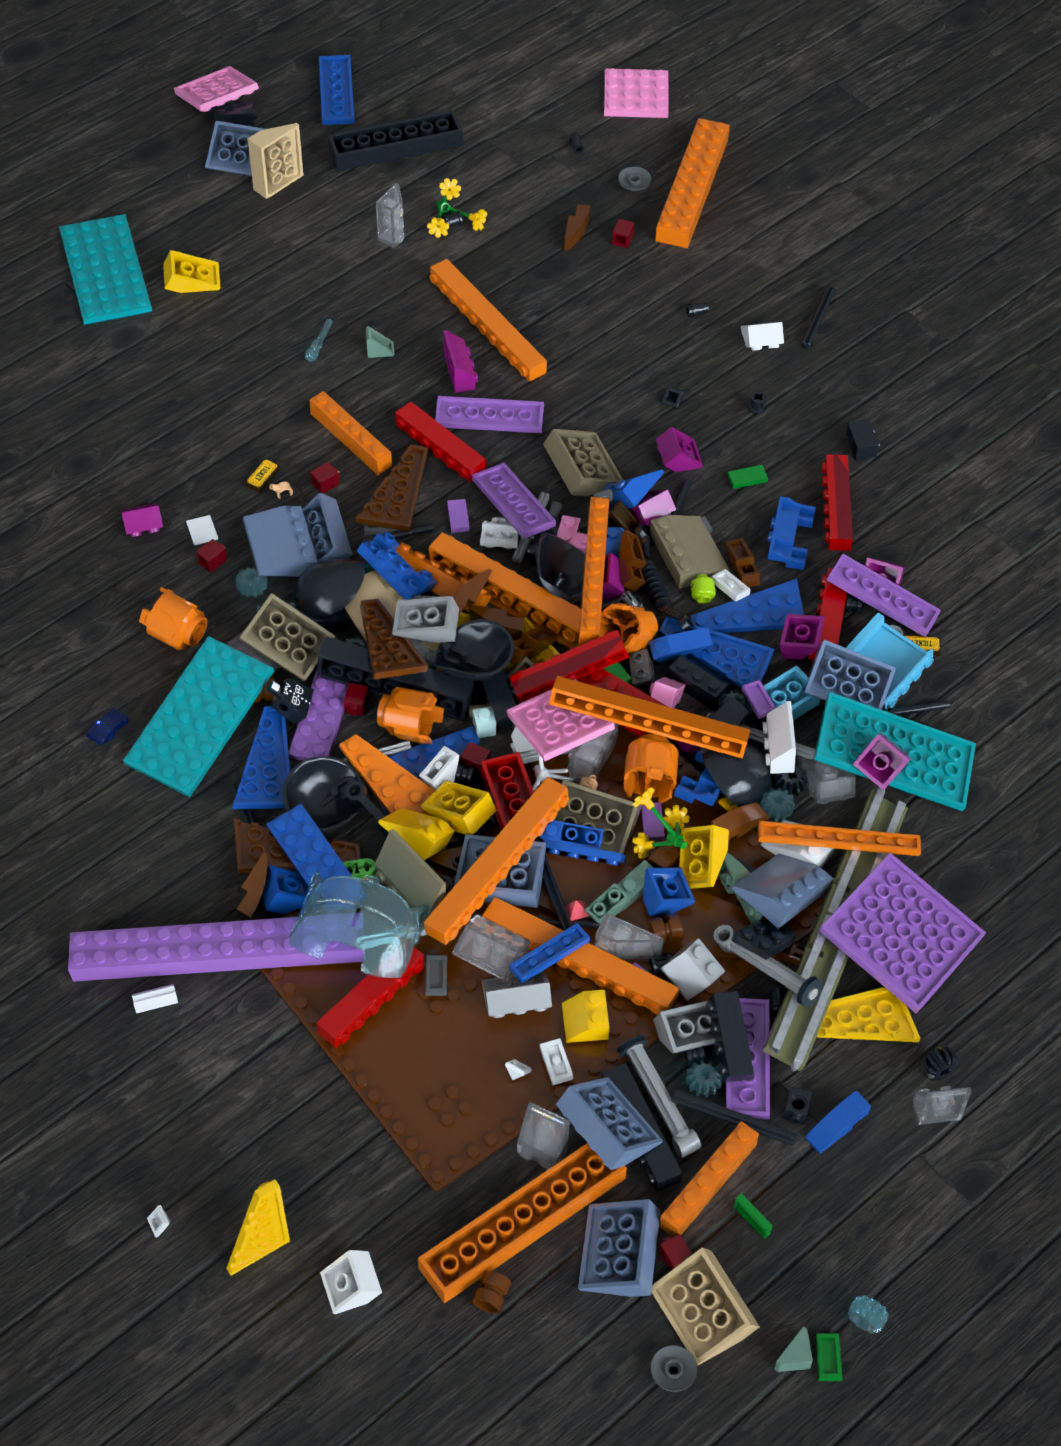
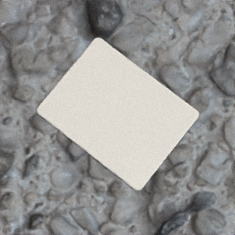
M210 515L186 521L194 545L218 539Z

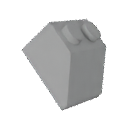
M699 938L688 942L660 968L672 984L679 987V992L686 1001L707 988L725 972Z

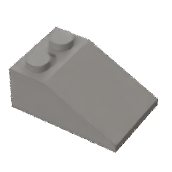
M452 596L398 600L392 633L395 636L435 643L453 642L456 637L459 607Z

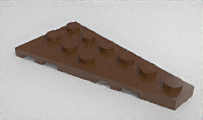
M410 445L400 458L399 463L392 468L390 475L386 476L374 492L369 503H366L362 512L355 517V523L410 532L427 459L428 447Z
M378 598L362 600L360 610L374 680L427 672V663L410 640L406 637L393 635L394 619Z
M234 818L238 873H250L263 852L267 854V868L271 865L296 870L267 827L259 826V823L251 822V824L243 823L240 819ZM336 839L333 841L327 840L342 862L361 859L359 844Z

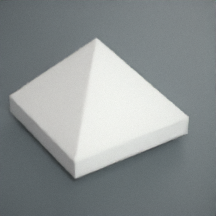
M516 1059L505 1064L512 1080L529 1074L532 1071L530 1067Z
M158 1205L147 1218L155 1237H158L170 1224V1219L161 1205Z

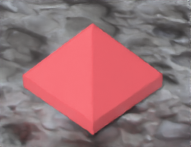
M576 900L566 905L571 921L589 916L585 912L587 906L584 901Z

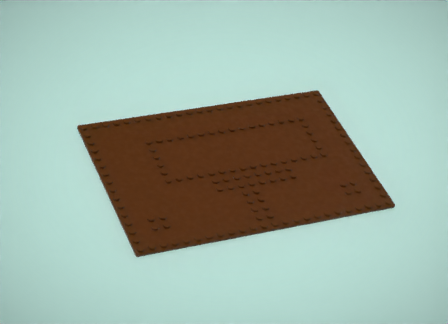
M615 723V729L599 736V745L557 755L547 761L543 760L544 767L547 769H568L567 773L552 774L573 778L574 781L572 783L579 785L583 777L595 775L598 783L597 791L631 802H635V798L640 796L632 793V797H628L623 784L628 746L638 737ZM678 750L676 787L673 789L672 798L661 804L662 816H667L664 812L666 808L673 810L672 807L678 805L679 810L682 807H686L688 810L686 815L690 817L689 822L684 823L683 828L709 826L711 821L723 814L715 807L694 799L691 804L674 796L683 775L697 782L701 776V773ZM539 760L524 765L532 787L537 780L533 768L539 765ZM551 778L557 781L558 783L562 784L563 780ZM652 797L651 801L657 803L659 797ZM641 811L624 853L626 855L625 864L618 862V865L636 868L644 860L648 862V858L660 847L657 846L649 850V856L643 859H639V853H634V847L637 845L633 843V838L638 837L639 832L643 833ZM495 813L492 817L496 821V827L478 836L497 837L501 832ZM664 827L665 840H658V841H655V842H661V841H666V840H667L668 831H667V829H666L665 827ZM751 829L739 838L734 836L728 840L727 852L755 869L776 856L761 846L762 842H758V833L754 829ZM463 843L457 846H446L443 850L463 847ZM560 851L559 855L567 856V853ZM579 855V858L586 859L587 856ZM599 859V862L606 863V860ZM429 861L440 875L449 876L455 883L457 872ZM369 866L365 867V871H369ZM719 875L714 887L695 888L742 907L735 893L728 894ZM376 876L371 879L356 881L366 895V899L341 913L363 912L366 935L419 924L415 920L413 913L410 910H406L402 906L401 900L397 896H392L384 882L380 883ZM444 881V882L446 883V889H447L449 883H448V881ZM313 897L314 901L312 904L289 912L281 918L327 915L318 900ZM820 898L784 924L794 933L792 942L797 943L812 932L824 903ZM483 902L481 908L474 911L469 922L466 925L463 924L458 930L457 936L450 940L447 945H444L430 935L406 939L424 954V968L420 973L414 974L405 987H400L390 1001L384 1002L374 1016L367 1018L364 1025L359 1030H355L347 1042L340 1044L337 1048L333 1047L317 1033L316 1023L405 940L366 948V961L259 969L434 1192H439L558 1109L556 1103L569 1086L601 1079L603 1071L630 1059L629 1056L620 1057L621 1052H617V1049L627 1040L638 1035H645L644 1040H648V1044L644 1047L645 1049L659 1039L653 1022L657 1015L651 1012L650 1009L638 1006L630 999L618 996L612 990L600 987L594 981L582 978L576 973L570 975L572 979L569 980L566 975L572 970L564 969L557 963L543 970L550 983L552 1007H548L547 1010L540 1012L529 1010L521 1015L509 1013L501 1018L489 1016L481 980L512 976L513 973L509 970V964L532 950H526L520 944L508 941L502 935L490 932L482 926V915L490 905L488 902ZM513 905L543 921L545 919H558L555 912L541 906L535 908ZM582 928L590 937V942L588 943L630 964L636 962L650 974L652 972L649 957L666 956L665 953H653L597 929ZM426 955H447V996H426ZM714 957L725 972L711 985L688 1001L679 992L678 998L671 1009L705 1002L713 993L727 992L759 969L742 958ZM663 971L657 972V975H654L672 984ZM605 990L609 1020V1039L566 1043L562 1003L583 991ZM561 1039L573 1073V1080L552 1085L540 1051V1044ZM516 1059L530 1067L532 1071L529 1074L512 1080L505 1064Z

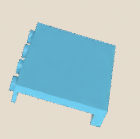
M877 613L846 647L849 650L896 668L882 710L893 708L898 701L897 698L908 691L910 684L913 681H917L922 674V670L925 667H930L934 660L933 649H930L928 652L884 623V616L880 613Z

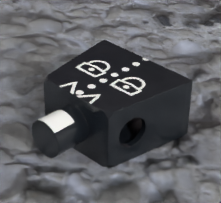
M290 678L285 679L280 684L271 681L266 690L274 695L272 708L293 725H297L307 716L314 689Z

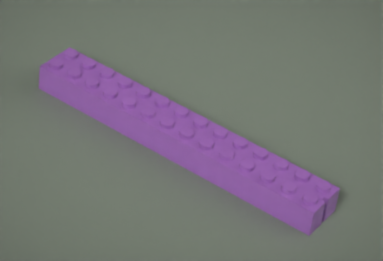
M362 912L71 932L68 971L74 982L366 961V948L357 949L355 945L357 937L366 935L364 914Z

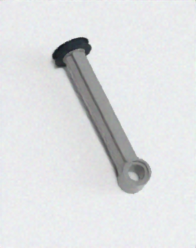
M721 925L716 928L714 939L724 952L735 953L797 993V1003L802 1004L803 1007H809L817 1000L822 990V980L817 979L815 976H811L806 980L772 957L765 960L734 943L732 938L735 932L729 925Z
M638 1035L623 1043L617 1049V1052H621L620 1057L629 1056L673 1136L672 1144L677 1155L683 1158L701 1149L700 1139L693 1129H688L645 1052L644 1047L648 1044V1040H644L645 1035Z

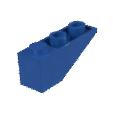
M554 820L545 827L540 839L601 849L604 829Z

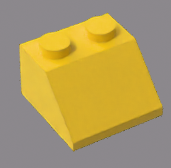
M605 990L583 991L562 1003L566 1043L609 1039V1020Z

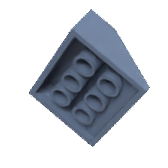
M216 121L205 168L252 176L248 138L266 129Z
M281 506L243 517L258 575L300 577L308 567L318 563L301 506Z
M823 640L814 658L804 693L826 701L828 693L832 692L882 710L896 668Z
M465 834L454 886L496 837ZM533 841L531 848L521 855L519 862L511 867L506 878L500 880L494 892L488 895L484 902L491 903L494 897L511 905L538 908L546 842Z
M779 853L733 885L731 889L777 928H780L823 896L833 878L818 865Z
M608 1077L569 1086L556 1103L562 1115L572 1123L575 1130L588 1142L589 1147L599 1155L604 1165L609 1167L610 1170L627 1165L663 1142Z
M649 1199L589 1204L578 1285L580 1291L628 1297L651 1295L660 1210Z

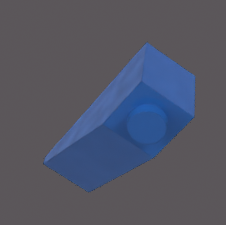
M708 627L666 635L649 641L653 659L660 664L676 659L680 655H687L714 646Z

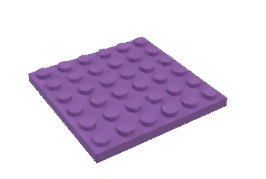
M891 853L886 856L818 930L916 1014L986 934L983 929Z

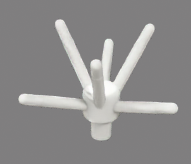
M539 755V765L533 768L537 778L532 787L534 792L538 785H540V782H543L547 777L570 782L574 781L570 777L552 774L567 773L568 769H547L544 767L543 759Z

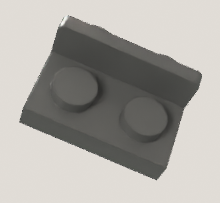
M647 649L630 653L629 662L633 686L643 685L644 688L647 687L649 692L651 684L656 681L652 658Z

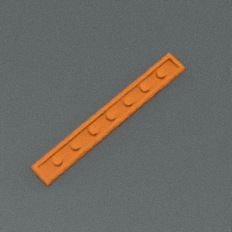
M759 821L758 842L920 856L921 854L920 835Z

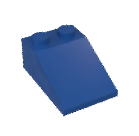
M658 470L630 479H623L616 483L611 482L604 487V490L611 489L613 492L612 506L616 501L620 500L627 509L634 508L662 476L664 471Z

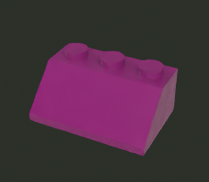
M447 330L443 331L444 358L455 393L476 390L475 382H478L477 372L473 371L474 362L473 359L469 358L471 356L469 346L466 347L465 341Z

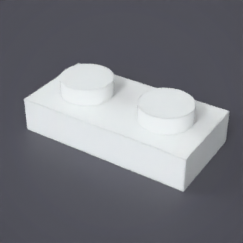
M726 569L711 576L714 584L735 602L750 595V588Z
M561 1039L540 1044V1051L552 1085L573 1080V1073Z

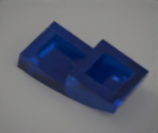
M113 708L90 728L86 736L96 743L103 745L114 738L116 730L128 723L129 717Z

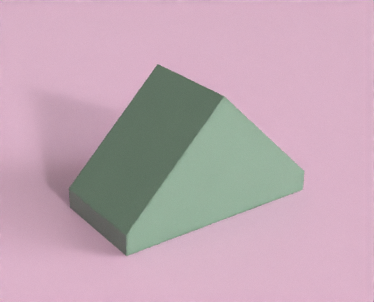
M367 326L368 358L395 355L394 342Z
M804 1326L776 1361L774 1369L777 1372L811 1368L813 1360L808 1330Z

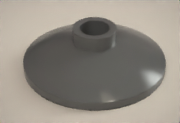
M628 167L619 173L618 181L625 189L639 191L650 185L651 175L643 168Z
M673 1345L666 1346L654 1355L651 1362V1374L656 1384L662 1389L670 1392H679L687 1389L694 1382L697 1375V1363L694 1356L685 1348ZM674 1368L678 1373L672 1375L669 1370Z

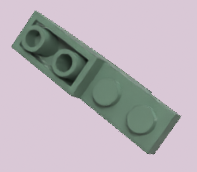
M727 852L718 875L728 894H736L750 923L753 924L761 920L763 915L731 889L733 885L748 876L750 872Z
M644 860L618 884L614 883L585 909V912L599 925L610 920L643 895L645 870L653 867Z

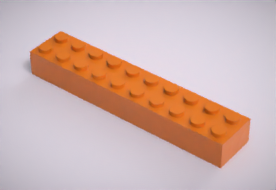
M698 118L657 224L656 242L684 248L689 247L728 142L729 124Z
M443 532L429 546V560L438 561L444 569L454 570L460 578L463 576L472 579L487 569L492 570L484 585V588L487 589L486 592L492 595L489 600L491 605L498 609L507 610V613L513 617H527L536 628L547 626L559 636L556 641L569 649L578 647L581 609L577 605L551 594L546 588L538 586L530 579L520 576L514 570L502 566L499 562L493 561L483 553L475 551L467 544H463Z
M587 1143L418 1258V1268L445 1304L480 1280L485 1271H493L625 1180L627 1168L623 1166L610 1170Z

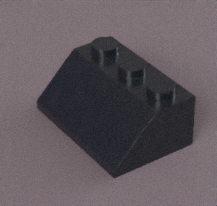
M680 655L668 669L669 679L686 684L684 692L713 711L737 686L691 655Z

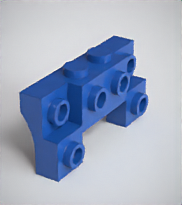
M780 496L776 517H772L770 528L774 529L769 531L768 542H771L768 554L769 560L786 562V567L804 570L808 549L793 547L797 526L812 528L816 507L799 504L790 498Z
M388 532L376 534L373 540L363 542L358 548L357 552L405 600L415 599L426 592L432 591L437 584V581L430 572L426 570L416 572L395 551L400 544Z
M700 748L694 760L705 765ZM705 767L698 782L683 775L674 796L691 804L696 799L713 807L720 794L724 793L713 780L707 767Z

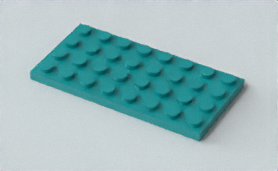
M125 214L59 227L84 325L152 312Z
M208 636L123 760L124 764L191 797L274 673L273 667Z
M828 693L814 760L868 778L853 763L873 739L882 732L912 757L888 786L960 811L966 808L976 743L835 693Z

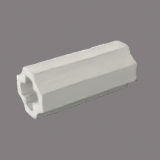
M174 984L132 994L136 1013L178 1003Z

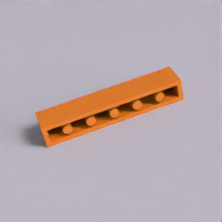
M324 391L310 399L311 415L377 475L392 467L391 451Z
M401 542L395 550L416 572L426 570L432 574L433 578L437 581L432 592L441 597H453L470 580L463 576L460 578L452 569H444L440 566L441 563L436 560H428L425 558L426 555L424 553L412 551L410 549L411 546ZM483 587L476 602L473 604L474 606L487 607L492 595L486 592V588ZM465 604L463 609L469 612V606Z
M741 1121L661 1215L659 1227L670 1236L682 1235L756 1147L759 1133Z

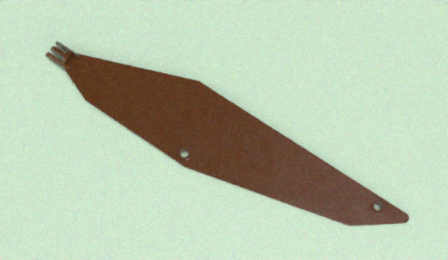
M462 847L440 851L431 856L430 861L457 872L459 864L456 862L460 861ZM545 853L565 906L578 900L584 901L588 907L614 883L618 884L635 869V867L614 866L605 862H593L581 858L577 859ZM542 879L538 906L555 912ZM694 888L690 890L695 903L675 912L678 913L682 923L683 940L674 942L667 940L665 944L653 945L648 920L657 917L649 916L643 901V895L610 919L628 920V928L594 929L653 953L676 954L688 942L699 938L714 957L741 958L733 952H724L714 939V931L721 925H729L736 933L751 925L742 907ZM588 916V917H584V918L577 919V920H593V919H592L590 916ZM792 942L790 947L772 956V958L776 961H786L797 966L805 947Z

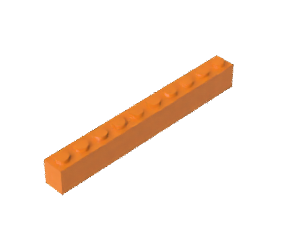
M448 259L430 267L431 282L440 288L442 294H445L451 303L455 304L460 312L467 316L471 324L475 325L480 333L489 339L492 345H495L500 354L505 356L510 364L519 370L523 377L530 382L546 373L547 360Z
M591 497L578 647L591 639L599 638L609 510L608 498Z
M557 676L549 705L743 758L750 729Z
M549 777L543 781L424 921L426 934L444 945H447L450 940L457 936L458 930L463 924L466 925L469 922L474 911L481 908L484 899L494 892L500 880L506 878L511 867L519 862L521 855L531 848L537 836L543 834L548 823L554 821L558 811L567 805L569 796L566 786Z
M494 897L482 915V926L486 930L496 932L506 940L520 944L526 950H534L563 932V930ZM590 943L585 944L556 962L560 967L568 968L578 976L588 978L594 981L596 985L606 987L616 995L624 996L634 1004L650 1009L656 1015L662 1011L671 1010L678 998L679 987Z

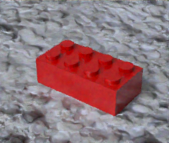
M519 752L481 761V777L486 791L489 792L497 810L495 816L501 831L534 793Z

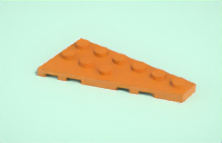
M357 734L340 743L339 748L388 814L404 808L432 816L423 810L421 805L435 792L434 789Z

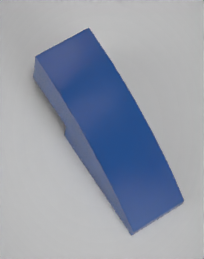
M856 1090L827 1114L805 1136V1139L819 1154L852 1130L854 1124L869 1114L871 1105Z

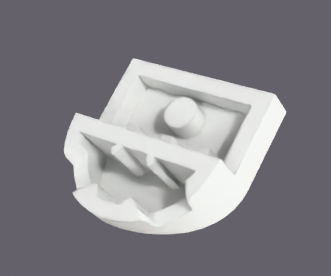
M493 517L491 522L487 523V521H484L482 523L480 546L488 548L503 547L505 549L517 548L519 533L505 517Z

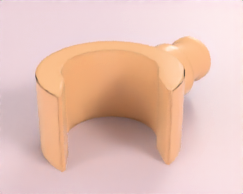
M288 482L271 483L269 486L271 490L276 492L279 499L281 498V492L288 490L291 496L293 494V490Z
M596 776L583 777L579 785L596 790L598 787Z

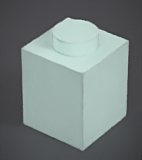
M491 706L473 710V726L479 738L496 735V720Z

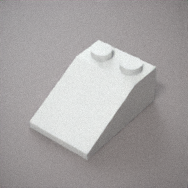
M783 820V821L781 822V823L798 824V823H794V822H790V821H786V820ZM762 842L761 844L762 847L774 855L780 853L818 865L820 868L829 860L835 848Z

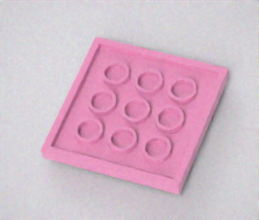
M228 66L174 88L176 95L200 111L205 112L209 111L211 107L221 106L229 100H236L239 96L253 93L254 90L258 89L257 82L233 67Z
M605 69L604 116L668 118V70Z
M552 690L507 710V716L544 761L615 729L613 722L549 705Z

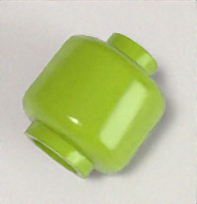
M700 574L691 581V595L698 603H709L715 597V584L711 577H707L706 574Z

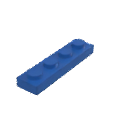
M543 839V842H546L547 853L559 855L561 851L566 852L567 856L579 859V855L587 856L586 860L598 862L599 859H603L609 865L618 866V862L625 864L626 855Z
M576 923L509 964V970L522 984L590 942V937Z

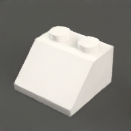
M782 322L741 326L746 347H752V350H760L765 345H768L769 348H777L779 344L784 343Z
M348 1250L320 1272L333 1314L365 1305L382 1293L369 1251Z

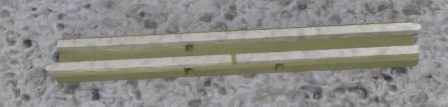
M880 787L877 790L872 789L868 794L854 829L898 833L908 807L900 800L897 804H894L884 799L885 790ZM845 850L795 970V973L806 980L811 976L822 980L821 993L812 1005L803 1007L802 1004L797 1003V993L788 988L762 1050L791 1066L792 1071H801L805 1067L849 957L818 930L889 853Z

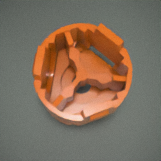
M161 587L160 591L164 594L156 601L151 611L145 608L142 609L139 622L147 626L146 631L148 635L177 650L186 649L187 646H196L202 639L208 624L204 612L198 610L197 605L174 594L172 590Z
M617 603L606 607L601 613L599 637L604 636L607 632L614 631L613 628L617 624L628 654L644 650L658 631L655 615L651 611H645L643 607Z
M396 687L392 690L391 694H384L382 696L377 712V723L399 739L432 744V739L429 735L433 722H443L444 708L435 705L437 698L434 697L433 693Z
M646 734L629 744L625 760L623 783L628 797H632V793L642 796L649 788L653 787L654 793L652 797H659L658 802H661V804L672 798L673 789H675L677 781L679 752L664 736Z

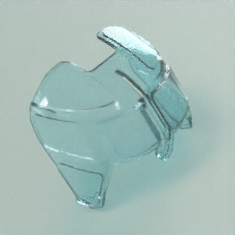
M317 870L316 873L313 872L302 909L291 931L289 944L304 954L321 959L329 941L341 942L364 951L361 967L363 973L385 978H401L411 960L414 945L418 943L422 934L424 921L428 918L430 908H428V904L410 908L400 895L392 889L380 885V879L375 876L366 875L363 879L350 876H334L324 881L320 871ZM360 908L361 911L355 927H353L351 925L356 910Z

